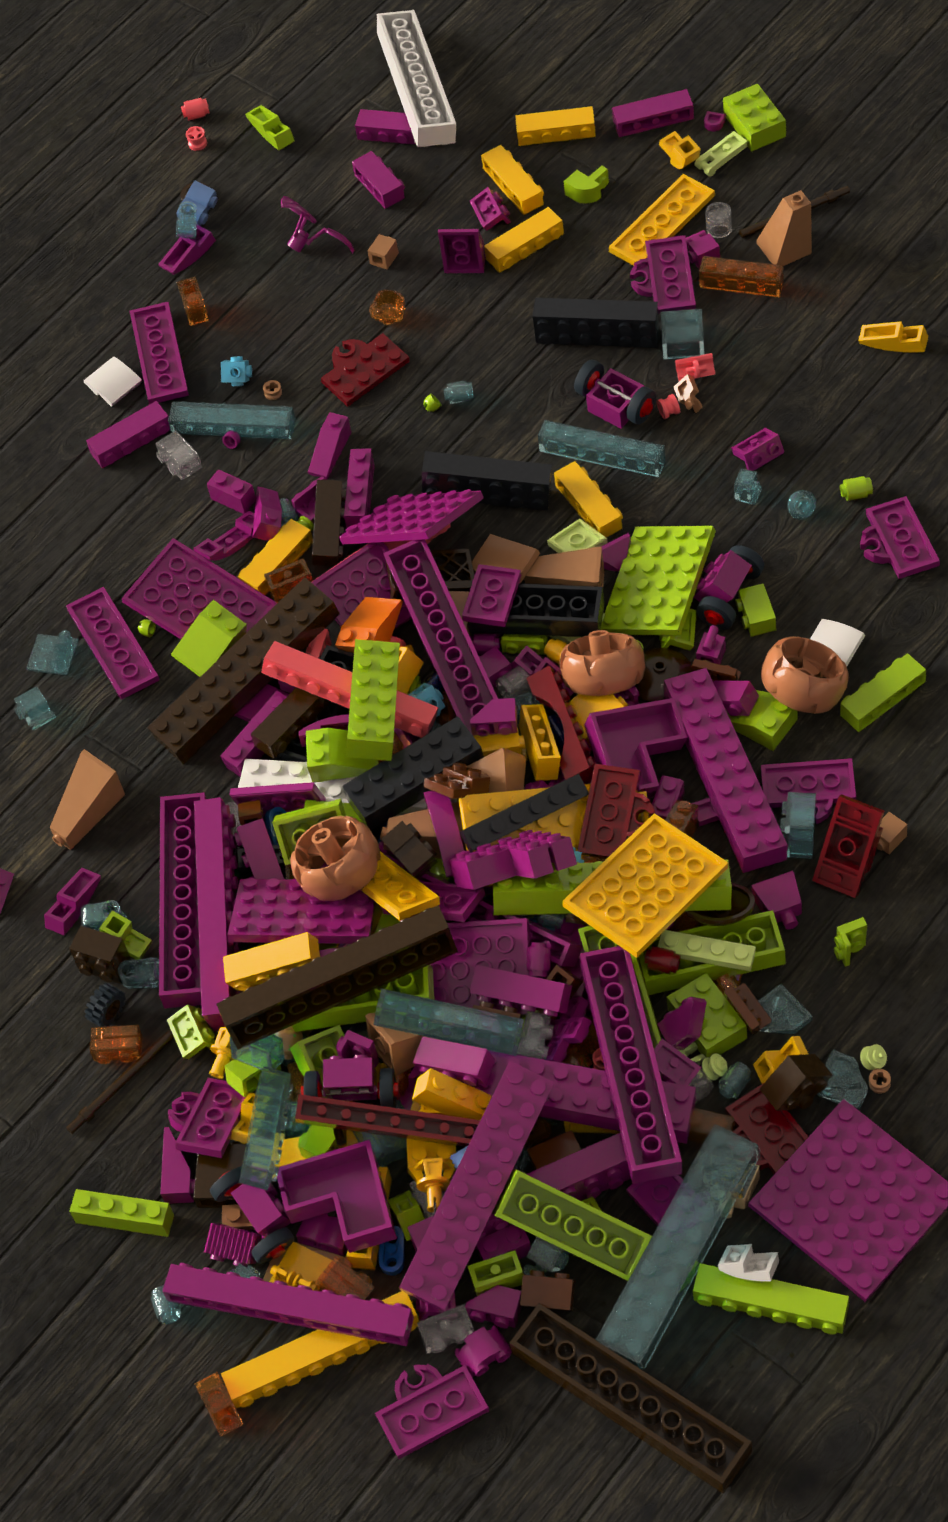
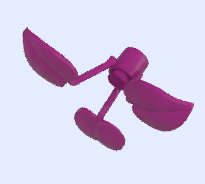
M287 196L282 197L281 207L290 208L300 215L296 230L287 243L288 246L297 252H301L305 244L310 245L321 234L327 233L342 241L349 247L352 254L354 253L351 242L344 235L331 228H323L308 239L309 234L303 228L307 220L315 224L316 219L293 199Z

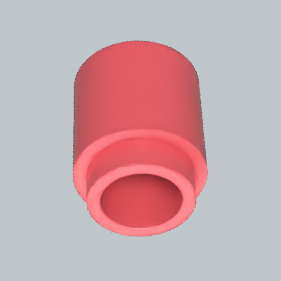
M206 98L185 101L184 106H181L183 117H187L188 121L206 117V114H210Z

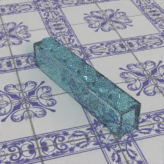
M182 401L172 402L168 423L172 434L224 436L229 431H236L240 437L291 439L295 425L293 407Z
M544 420L538 434L540 452L655 477L660 476L665 464L664 445Z
M381 989L373 1025L516 1056L524 1019Z
M263 1066L257 1083L239 1183L268 1190L270 1182H275L277 1179L279 1167H276L275 1164H279L282 1150H279L278 1147H282L285 1133H281V1130L284 1131L288 1117L284 1116V1114L287 1115L291 1101L287 1100V1098H290L293 1084H290L291 1073Z

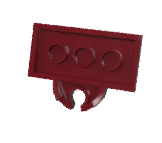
M383 333L368 344L356 339L342 341L343 347L350 351L348 353H341L339 347L336 346L332 353L334 369L321 377V383L348 407L410 362L409 356Z
M601 764L594 765L577 850L582 852V855L608 858L645 823L637 821L640 813L646 812L650 816L655 813L650 800L644 794L637 793L641 776L640 770Z
M761 1084L725 1108V1113L737 1127L729 1138L731 1158L735 1157L739 1150L746 1149L751 1154L746 1158H739L737 1161L759 1165L760 1170L769 1167L775 1174L805 1142L808 1136L787 1110L776 1111L761 1092L760 1088L763 1085Z

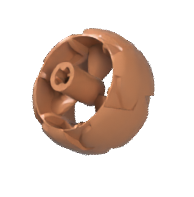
M605 630L593 631L587 636L567 644L561 651L559 661L561 677L565 686L574 693L587 696L610 695L628 690L642 680L645 672L644 651L641 644L630 635L608 633Z
M796 636L786 637L775 643L768 651L761 671L764 687L780 703L797 711L814 714L827 712L836 706L847 688L849 677L845 662L832 649L815 640Z
M334 816L313 825L297 840L295 851L291 854L290 864L292 873L304 892L321 901H338L363 889L376 874L381 855L378 842L367 825L353 817ZM325 862L328 865L327 867L320 868Z

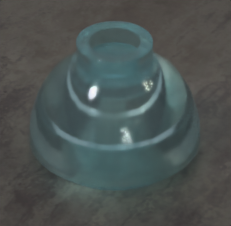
M806 490L794 492L787 502L789 513L798 520L810 517L816 508L815 496Z

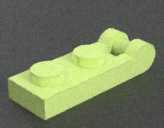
M733 131L697 158L694 165L699 170L703 169L704 173L711 177L718 168L748 147V141Z

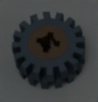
M104 983V985L99 986V990L96 989L94 991V996L91 995L89 998L91 1001L87 1002L86 1006L88 1008L85 1009V1018L102 1029L108 1028L110 1024L113 1025L115 1023L114 1019L119 1018L118 1014L122 1013V1006H125L126 1003L124 1001L126 996L123 991L109 983Z

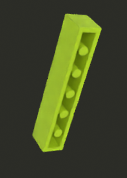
M701 1263L699 1264L693 1288L694 1301H697L700 1305L721 1306L729 1312L743 1311L757 1318L761 1316L770 1317L778 1323H786L788 1321L796 1323L799 1327L810 1329L811 1327L819 1328L828 1334H843L849 1308V1296L774 1279L771 1281L741 1279L720 1271L718 1267Z

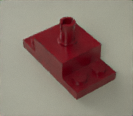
M841 794L838 797L812 881L851 897H857L864 875L870 871L883 831L880 824L885 811Z

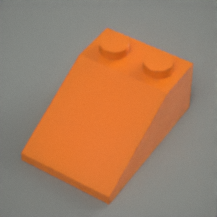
M365 597L341 626L335 646L338 649L354 653L355 639L390 642L403 601L401 599Z

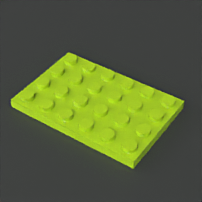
M635 527L627 557L623 560L604 613L605 616L602 621L601 630L608 631V633L627 635H681L716 532L714 527Z

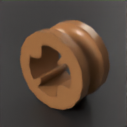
M270 380L263 385L264 396L267 399L276 400L282 395L281 385L278 381Z
M884 1069L873 1070L869 1075L870 1089L878 1094L887 1092L891 1085L890 1074ZM878 1077L883 1078L882 1085L876 1084Z

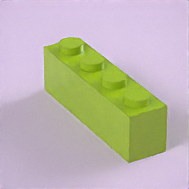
M908 653L902 658H897L890 667L878 672L874 679L862 684L858 691L846 696L842 700L840 716L860 732L926 682V669Z
M78 1189L75 1190L69 1211L75 1223L165 1237L169 1236L174 1217L169 1203Z

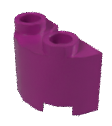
M495 1325L488 1331L485 1327L476 1330L464 1339L466 1344L461 1349L456 1348L455 1350L457 1359L462 1366L466 1365L472 1377L483 1375L488 1371V1365L496 1360L498 1363L504 1362L512 1353L510 1346Z

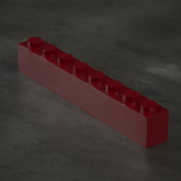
M301 1094L298 1096L295 1116L296 1123L462 1147L469 1145L480 1120Z

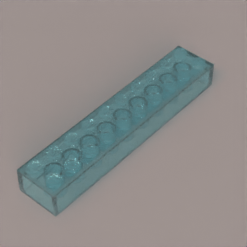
M714 1123L596 1338L598 1342L641 1370H645L692 1283L699 1264H702L759 1159L761 1153L758 1144Z

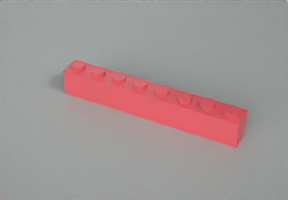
M277 641L273 642L264 657L261 673L350 709L352 672ZM397 691L394 727L422 738L430 732L436 719L438 707Z

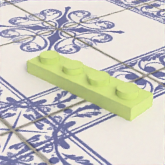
M665 930L661 934L658 944L660 948L676 951L675 954L681 955L680 959L751 971L756 952V946Z

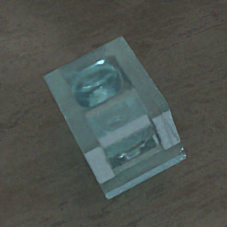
M741 468L734 483L735 500L755 505L762 489L760 481L757 479V472Z

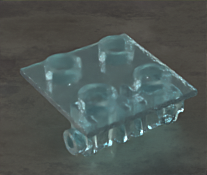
M63 630L58 636L38 634L26 670L67 675L79 639L71 638L70 632L67 630Z

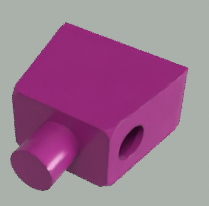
M793 871L751 885L755 903L762 913L773 910L776 922L782 921L786 929H793L798 925L795 916L802 913V903Z

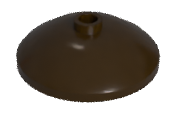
M654 648L645 651L644 676L635 685L639 692L638 699L645 703L665 700L664 680L692 672V665L687 657L669 648Z
M731 883V910L685 912L695 921L705 925H731L740 922L751 914L755 907V898L753 893L746 887Z

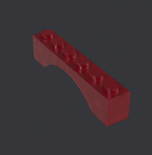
M547 666L527 677V682L533 696L539 703L557 712L562 721L564 746L560 767L565 780L579 774L584 784H587L592 780L594 765L597 763L589 755L591 748L587 740L582 737L584 730L578 721L576 722L575 717L578 715L574 707L568 702L571 697L566 688L562 687L564 681L560 672H555L550 666Z

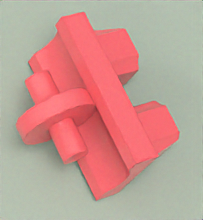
M712 353L675 360L678 381L687 374L693 376L694 379L716 375Z

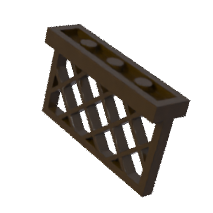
M469 549L430 550L433 558L441 557L446 561L442 566L437 563L436 565L440 573L449 578L448 581H444L448 591L470 592L475 575ZM456 556H464L465 563L460 565L453 559ZM386 562L391 588L390 598L401 599L404 602ZM448 564L458 569L454 575L444 569ZM462 572L469 577V580L462 581L457 576Z

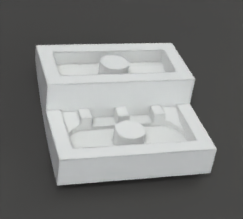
M112 357L84 380V383L97 396L100 395L111 407L142 382V379L115 357Z
M822 619L810 639L832 649L848 666L865 634L848 625Z
M752 1244L729 1245L725 1249L718 1268L726 1274L741 1279L771 1281L779 1263L778 1252L753 1254Z

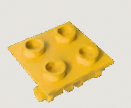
M293 1242L280 1264L272 1266L270 1274L273 1276L269 1282L282 1281L287 1283L288 1286L298 1287L299 1285H304L314 1291H319L333 1268L335 1261Z

